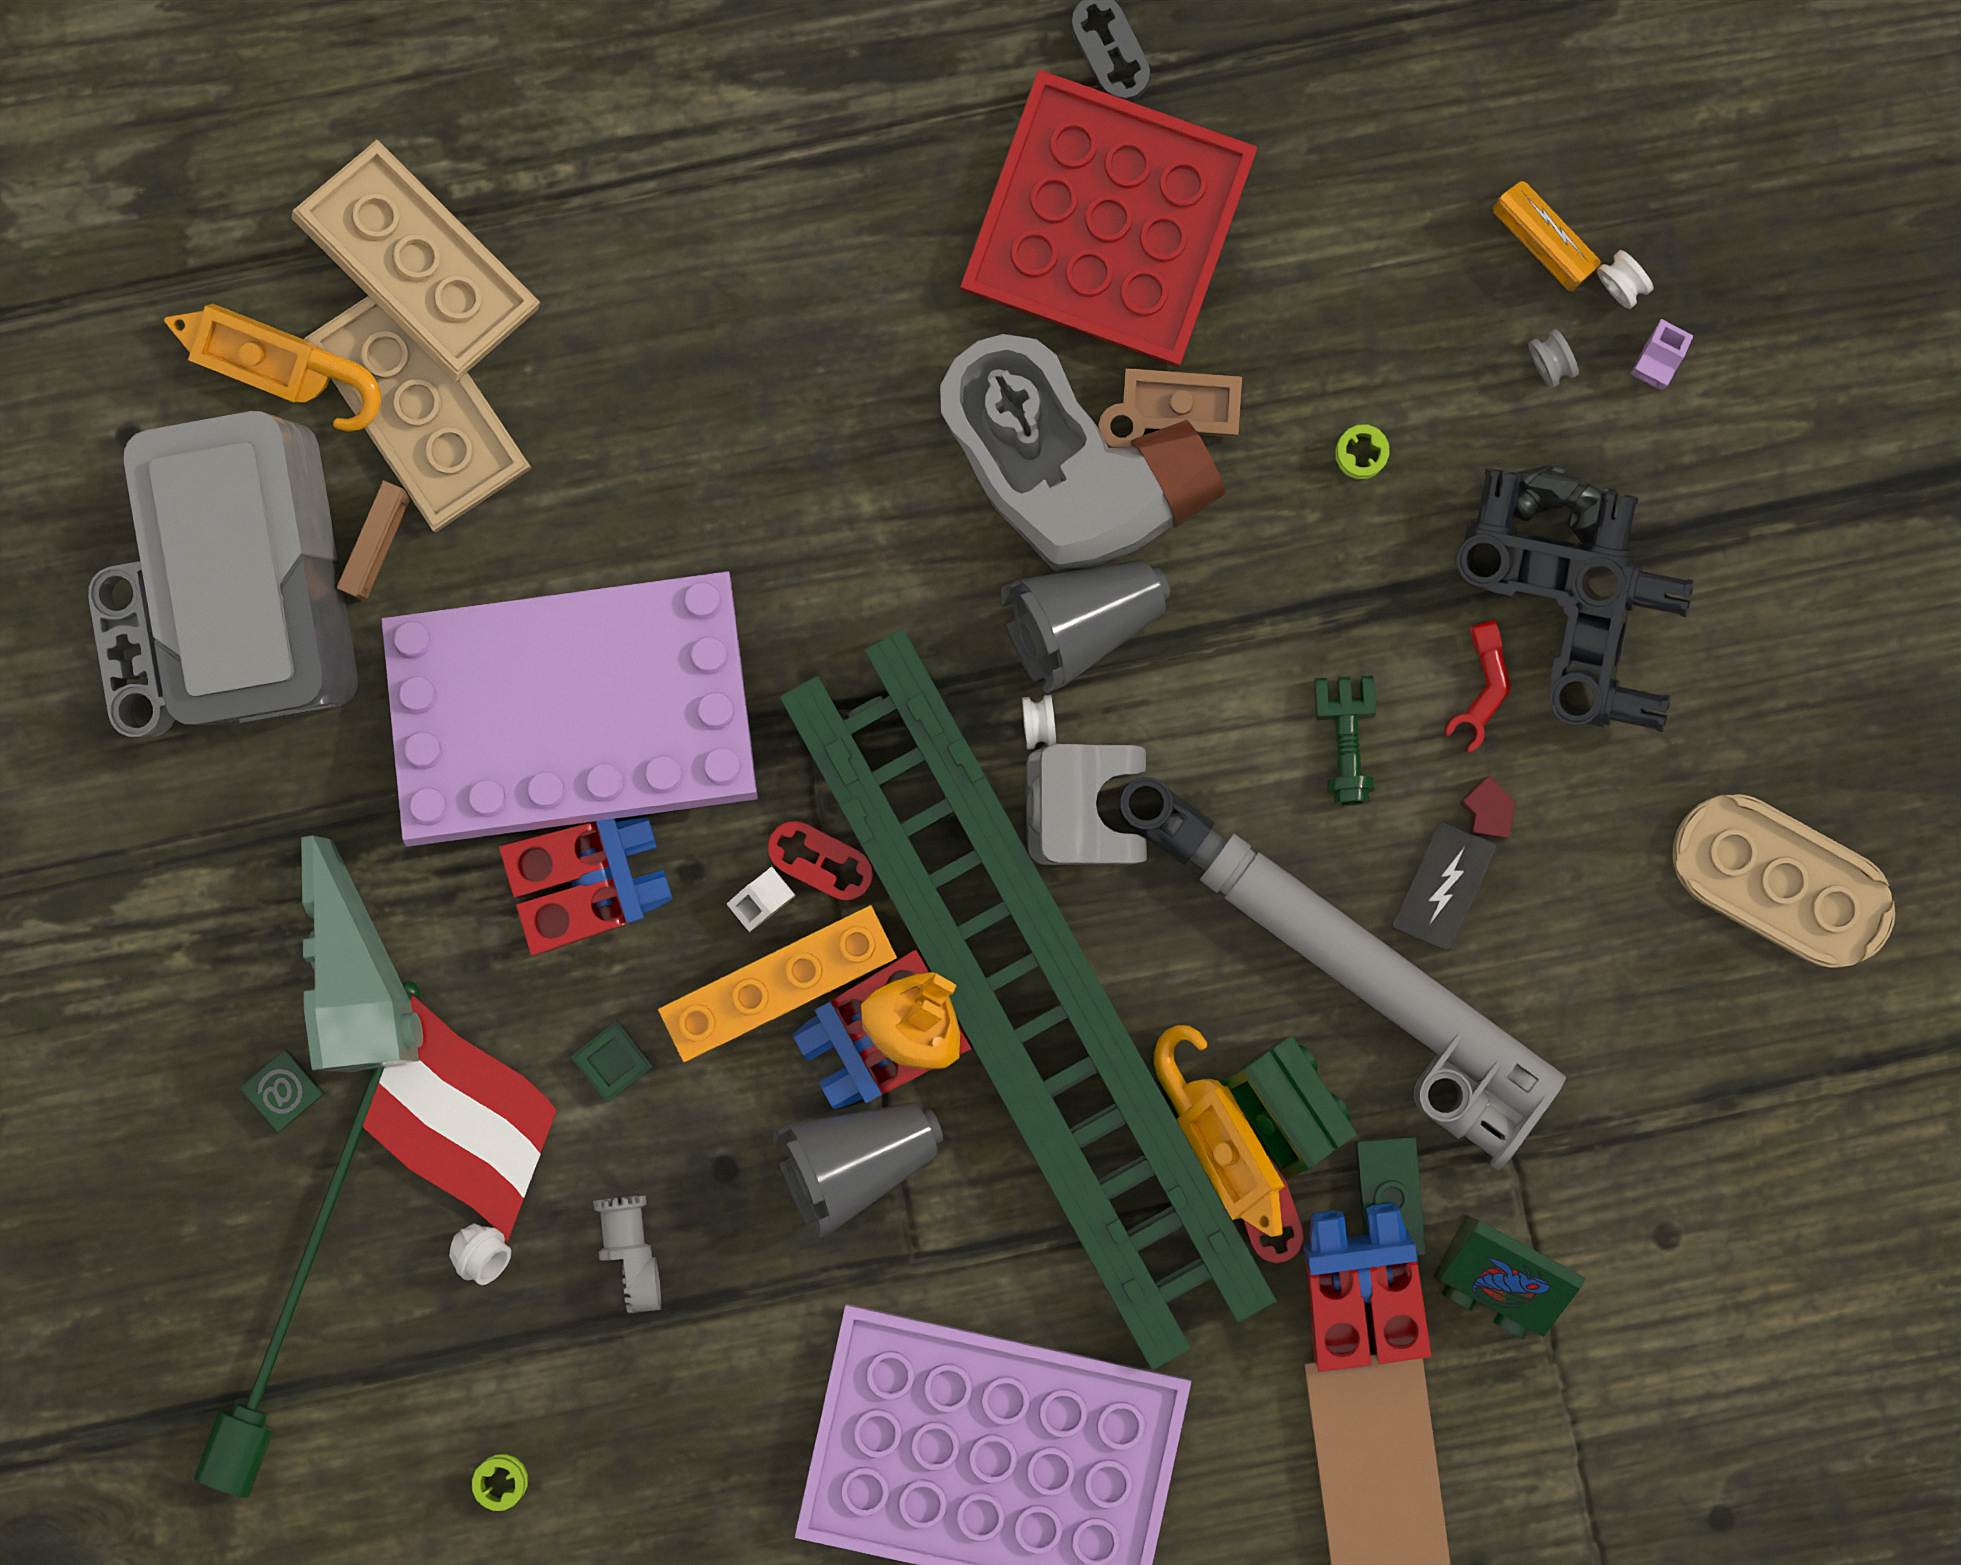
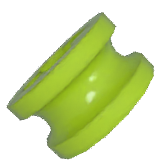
M1356 425L1349 428L1341 436L1335 449V460L1339 469L1347 476L1356 480L1369 479L1377 475L1386 465L1389 457V443L1386 436L1378 428L1370 425ZM1357 437L1368 438L1369 448L1378 451L1376 463L1369 459L1366 463L1367 467L1356 466L1355 456L1346 453L1348 442L1355 446L1358 442Z
M496 1454L487 1458L475 1470L472 1478V1491L476 1500L483 1507L492 1511H504L513 1507L525 1494L528 1486V1474L524 1465L516 1457L508 1454ZM498 1467L510 1472L506 1479L513 1477L515 1480V1489H507L501 1498L490 1493L494 1486L488 1488L485 1486V1476H492Z

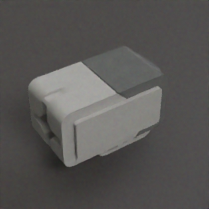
M249 411L149 429L135 434L125 447L124 467L140 561L100 570L92 578L88 593L107 711L113 727L119 733L128 737H157L168 731L172 727L174 720L183 724L236 726L328 710L346 705L357 691L358 674L344 592L337 589L341 574L337 562L338 556L319 444L312 431L301 424L261 411ZM126 578L133 588V598L125 609L119 610L112 599V591L120 580ZM133 644H140L141 655L133 657L132 661H125L124 650L132 648ZM139 676L148 678V685H127V679H139ZM141 695H145L153 706L152 718L143 727L139 726L132 716V706Z

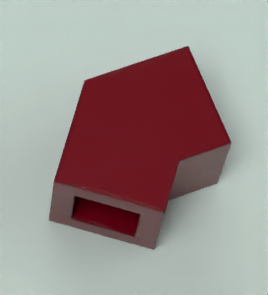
M1489 775L1459 803L1472 815L1469 834L1508 839L1511 833L1515 801Z

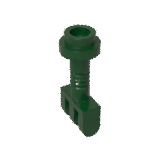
M1373 675L1361 676L1359 684L1361 699H1352L1350 677H1338V700H1329L1327 678H1314L1316 720H1335V731L1338 737L1336 742L1338 743L1337 761L1339 777L1328 780L1327 787L1328 793L1334 795V804L1337 806L1367 804L1370 802L1369 793L1375 790L1374 778L1362 776L1361 756L1359 754L1360 749L1358 748L1360 746L1358 742V718H1374L1376 715Z

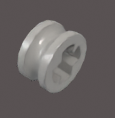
M1557 329L1549 331L1547 333L1548 339L1544 342L1534 339L1528 343L1534 364L1545 383L1551 389L1560 384V377L1565 375L1572 379L1579 375L1574 355L1563 335Z

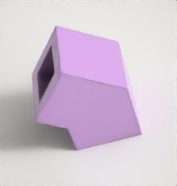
M1661 319L1646 342L1630 374L1662 391L1668 386L1676 369L1683 360L1693 335Z

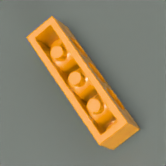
M870 905L659 1008L658 1011L683 1062H688L895 961L898 957L873 906Z

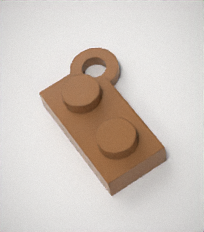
M1126 368L1123 403L1114 404L1103 412L1098 429L1110 448L1131 447L1130 441L1143 436L1144 431L1155 432L1184 420H1188L1199 435L1237 438L1239 432L1242 377ZM1121 416L1127 417L1133 425L1131 434L1124 438L1116 437L1110 429L1113 419Z

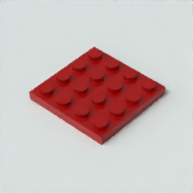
M1038 69L961 283L960 291L1179 368L1258 147Z

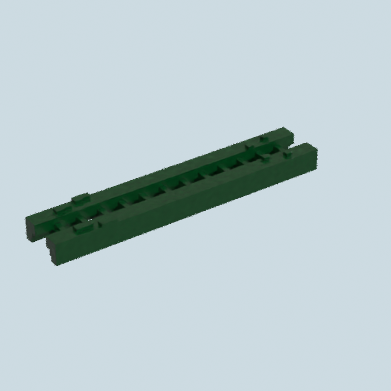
M901 629L865 649L866 655L889 694L885 699L879 696L852 710L848 714L849 718L843 721L819 676L781 695L780 699L931 972L956 984L953 994L949 995L957 1019L1148 1364L1154 1370L1191 1349L1167 1306L1168 1302L1213 1278L1237 1322L1276 1302V1299L904 629ZM898 711L918 747L871 772L852 736ZM926 762L946 799L900 824L880 787ZM955 813L975 850L928 875L908 838ZM983 864L1003 902L957 927L937 889ZM1011 915L1032 953L985 978L965 940ZM1040 966L1060 1004L1014 1029L993 991ZM1068 1018L1085 1047L1088 1056L1042 1080L1022 1043ZM1098 1072L1115 1103L1069 1128L1052 1097ZM1127 1124L1143 1154L1097 1179L1081 1149ZM1156 1175L1172 1205L1125 1230L1109 1200ZM1184 1227L1200 1257L1154 1282L1138 1252Z

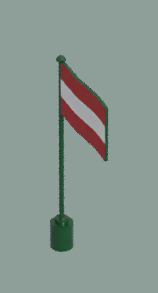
M406 981L402 985L411 1001L412 1012L418 1014L422 1024L423 1043L421 1047H417L419 1061L373 1069L246 1405L234 1403L231 1411H218L193 1477L196 1481L231 1495L244 1498L250 1497L275 1431L274 1428L265 1424L268 1414L258 1410V1406L363 1128L411 1171L475 1209L504 1235L505 1241L508 1243L557 1109L523 1075L459 1037L414 996L420 997V989L414 982Z

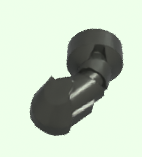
M1554 465L1517 472L1522 474L1523 477L1522 481H1520L1514 511L1516 518L1527 521L1533 517L1535 512H1545L1551 508L1559 509L1564 505L1570 508L1571 513L1568 518V525L1580 542L1586 545V542L1593 541L1601 500L1600 493L1601 491L1617 492L1615 489H1598L1590 483L1587 485L1580 484L1581 477L1569 475V472L1565 469L1554 467ZM1620 495L1618 496L1615 517H1617Z

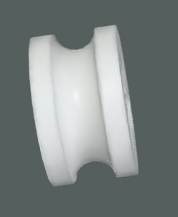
M1620 250L1613 256L1614 264L1611 266L1603 264L1597 269V274L1611 295L1624 307L1631 309L1637 304L1636 296L1639 293L1647 295L1654 288L1642 267L1629 254Z
M1044 695L1043 700L1038 703L1032 702L1030 697L1022 698L1027 750L1034 749L1038 742H1045L1048 746L1055 745L1056 733L1051 695Z

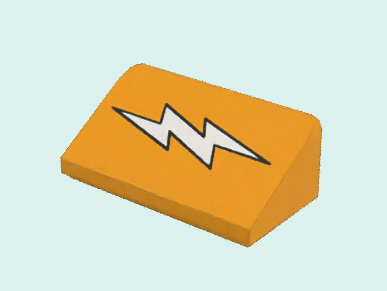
M1520 181L1506 191L1492 208L1494 210L1493 213L1568 291L1571 290L1573 292L1600 266L1601 261L1526 182Z

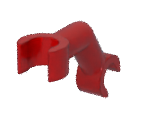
M1495 620L1469 627L1472 643L1480 659L1487 685L1465 714L1452 717L1444 728V736H1449L1461 722H1467L1473 727L1474 737L1466 746L1465 752L1474 751L1482 744L1485 734L1484 726L1511 691V683L1502 654V641Z

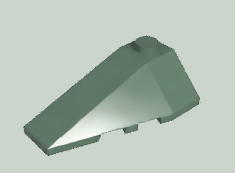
M313 835L301 837L302 903L308 916L314 919V930L310 932L309 939L303 940V958L308 963L311 962L315 972V990L304 991V1014L312 1070L357 1072L419 1061L417 1047H421L423 1043V1029L420 1018L416 1012H412L411 1001L334 841Z

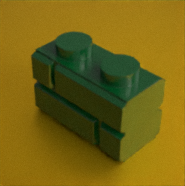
M1292 1035L1269 1047L1221 1081L1224 1087L1228 1086L1252 1130L1286 1180L1315 1166L1333 1153L1334 1150L1357 1135V1132L1349 1122L1350 1112L1342 1099L1329 1092L1317 1074L1318 1066L1313 1054L1306 1047L1298 1045Z

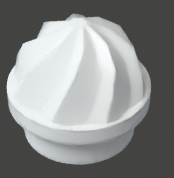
M474 1223L465 1229H461L454 1236L449 1256L457 1273L463 1279H473L478 1284L485 1285L497 1278L506 1268L511 1258V1249L504 1243V1235L498 1229L482 1227Z

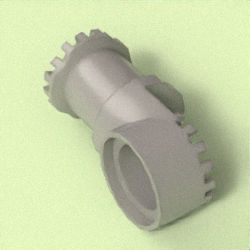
M645 1195L621 1197V1203H618L617 1198L593 1201L594 1210L600 1212L604 1248L598 1251L599 1260L623 1259L622 1268L624 1269H622V1274L625 1275L623 1284H626L624 1294L628 1293L630 1297H625V1303H629V1305H626L628 1313L661 1310V1290L657 1260L655 1257H652L651 1245L646 1244L644 1241L641 1208L647 1204Z

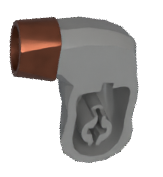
M1001 334L979 340L954 359L940 385L941 413L952 435L963 448L991 504L1005 521L1031 545L1052 570L1057 572L1097 567L1136 551L1170 527L1177 528L1225 495L1224 485L1215 463L1199 434L1188 420L1130 441L1131 447L1109 448L1094 421L1077 403L1057 355L1037 339Z

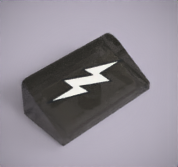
M1440 821L1392 928L1444 952H1449L1489 866L1497 844Z

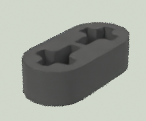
M1082 0L1073 12L1071 30L1074 40L1100 91L1130 102L1136 101L1144 94L1148 87L1150 68L1122 9L1114 0ZM1095 10L1099 17L1109 15L1113 19L1107 25V35L1111 41L1110 44L1104 46L1099 34L1095 30L1087 33L1083 30V27L1088 23V12ZM1117 53L1122 65L1126 69L1134 66L1138 69V72L1133 77L1132 88L1126 89L1122 82L1111 84L1108 80L1114 74V64L1110 58L1111 55Z

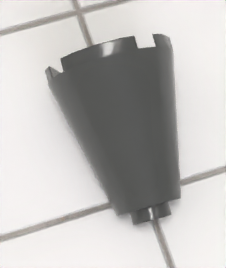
M1136 560L1014 580L1002 587L1000 599L1002 607L1012 604L1016 620L1006 623V627L1022 665L1033 682L1042 678L1047 681L1042 691L1049 693L1068 684L1164 614L1166 609L1165 600L1170 598V588L1165 575L1159 567L1151 568L1146 561Z
M911 1102L784 1124L782 1127L772 1130L774 1148L783 1144L786 1145L789 1159L779 1163L782 1174L805 1223L817 1219L818 1222L813 1234L816 1238H820L834 1232L934 1159L938 1154L936 1144L943 1141V1134L932 1110L926 1109L922 1111L917 1103Z

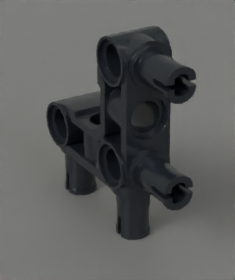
M1485 468L1486 476L1478 518L1471 519V523L1467 524L1464 543L1457 554V567L1461 576L1468 583L1509 596H1513L1518 592L1549 597L1557 599L1558 606L1564 607L1563 613L1568 616L1562 651L1561 654L1554 658L1551 671L1550 706L1553 713L1562 722L1569 725L1589 724L1604 727V725L1610 726L1612 721L1663 732L1668 715L1662 713H1666V710H1669L1671 696L1620 687V681L1616 680L1629 611H1633L1635 606L1678 614L1680 617L1686 618L1691 600L1669 596L1667 593L1689 598L1693 593L1694 580H1683L1643 572V566L1638 565V562L1634 561L1633 551L1627 549L1635 507L1638 504L1639 498L1627 494L1620 496L1617 517H1615L1619 493L1601 491L1593 541L1582 545L1517 532V527L1512 526L1519 485L1523 475L1510 471L1505 473L1500 494L1504 470ZM1480 543H1489L1498 549L1501 555V565L1496 573H1486L1477 567L1474 561V552ZM1604 566L1615 574L1617 588L1613 595L1600 596L1590 588L1588 575L1593 567ZM1580 681L1591 688L1594 694V703L1591 709L1578 710L1568 703L1566 698L1568 683Z

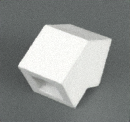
M770 867L733 897L727 905L750 932L770 918L796 895L776 870Z

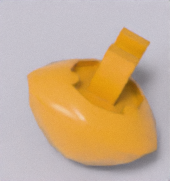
M934 972L915 974L891 982L875 990L861 1004L862 1028L880 1053L893 1062L917 1069L946 1068L959 1059L960 1030L956 1013L949 995L953 994L956 984Z

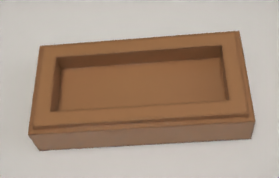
M383 480L338 583V590L363 602L369 597L411 500L409 494L402 488Z

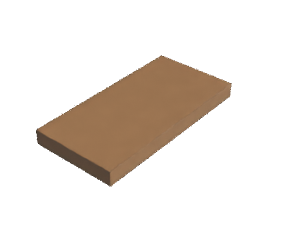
M1372 1353L1370 1354V1366L1318 1372L1314 1361L1303 1362L1330 1565H1451L1423 1358L1378 1364L1375 1354Z

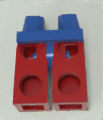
M649 818L627 819L617 822L616 819L600 820L499 846L514 898H525L568 883L572 887L516 904L531 956L536 957L557 948L646 920L644 913L656 910L673 900L664 870L633 878L627 857L657 848Z
M919 949L912 951L814 1010L817 1016L807 1021L792 1034L807 1062L835 1047L846 1066L819 1082L833 1109L853 1104L862 1098L868 1103L880 1095L931 1070L911 1068L889 1060L880 1053L862 1028L861 1004L875 990L915 974L931 973ZM957 1019L960 1030V1055L972 1049L973 1046Z
M1396 1203L1378 1204L1365 1208L1368 1235L1347 1237L1345 1218L1342 1211L1333 1210L1311 1214L1310 1242L1303 1243V1250L1306 1262V1280L1311 1319L1312 1357L1318 1372L1371 1365L1364 1306L1367 1303L1370 1317L1371 1346L1378 1364L1432 1357L1417 1265L1416 1247L1408 1229H1405Z

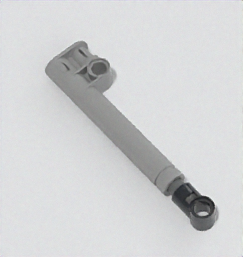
M1141 777L1133 780L1124 788L1119 798L1118 810L1122 820L1128 827L1137 830L1183 865L1190 860L1205 872L1199 879L1216 893L1218 891L1225 895L1224 899L1436 1053L1418 1078L1414 1087V1101L1424 1116L1432 1119L1458 1139L1465 1136L1491 1155L1490 1166L1496 1171L1500 1170L1509 1161L1560 1091L1566 1080V1076L1261 852H1254L1250 849L1251 845L1235 833L1228 840L1221 837L1212 830L1215 822L1172 792L1162 781L1153 777ZM1149 788L1159 795L1162 807L1157 818L1144 821L1136 818L1131 813L1129 799L1135 790ZM1441 1078L1451 1080L1458 1092L1455 1105L1444 1112L1435 1110L1430 1105L1428 1099V1091L1431 1085ZM1481 1121L1499 1133L1500 1138L1481 1126Z

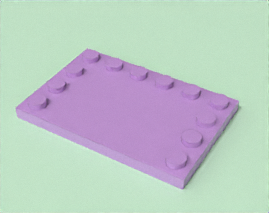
M729 571L382 618L402 838L406 847L758 799L732 582Z
M846 1304L795 1538L916 1565H1152L1192 1381L1184 1377Z

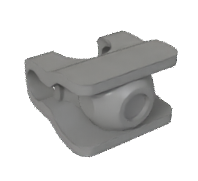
M1055 744L1032 751L1026 759V851L1031 860L1039 865H1121L1146 861V838L1137 834H1123L1112 831L1103 824L1098 816L1096 807L1098 792L1102 785L1110 778L1125 777L1145 772L1146 750L1135 745Z

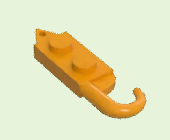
M216 304L206 305L203 311L164 318V322L190 352L189 361L289 401L308 402L318 397L327 387L330 378L355 387L361 394L362 408L355 417L334 419L333 426L336 429L347 432L362 430L372 423L379 412L381 394L379 384L372 373L358 363L320 349L319 345ZM180 320L185 323L184 329L179 326Z
M1176 1025L1165 1030L1159 1037L1153 1052V1066L1156 1076L1179 1115L1176 1121L1232 1220L1242 1218L1270 1237L1282 1235L1279 1191L1285 1185L1228 1086L1224 1087L1218 1080L1209 1078L1187 1084L1175 1063L1174 1050L1177 1043L1187 1040L1192 1042L1199 1050H1204L1207 1047V1041L1199 1031L1191 1026Z

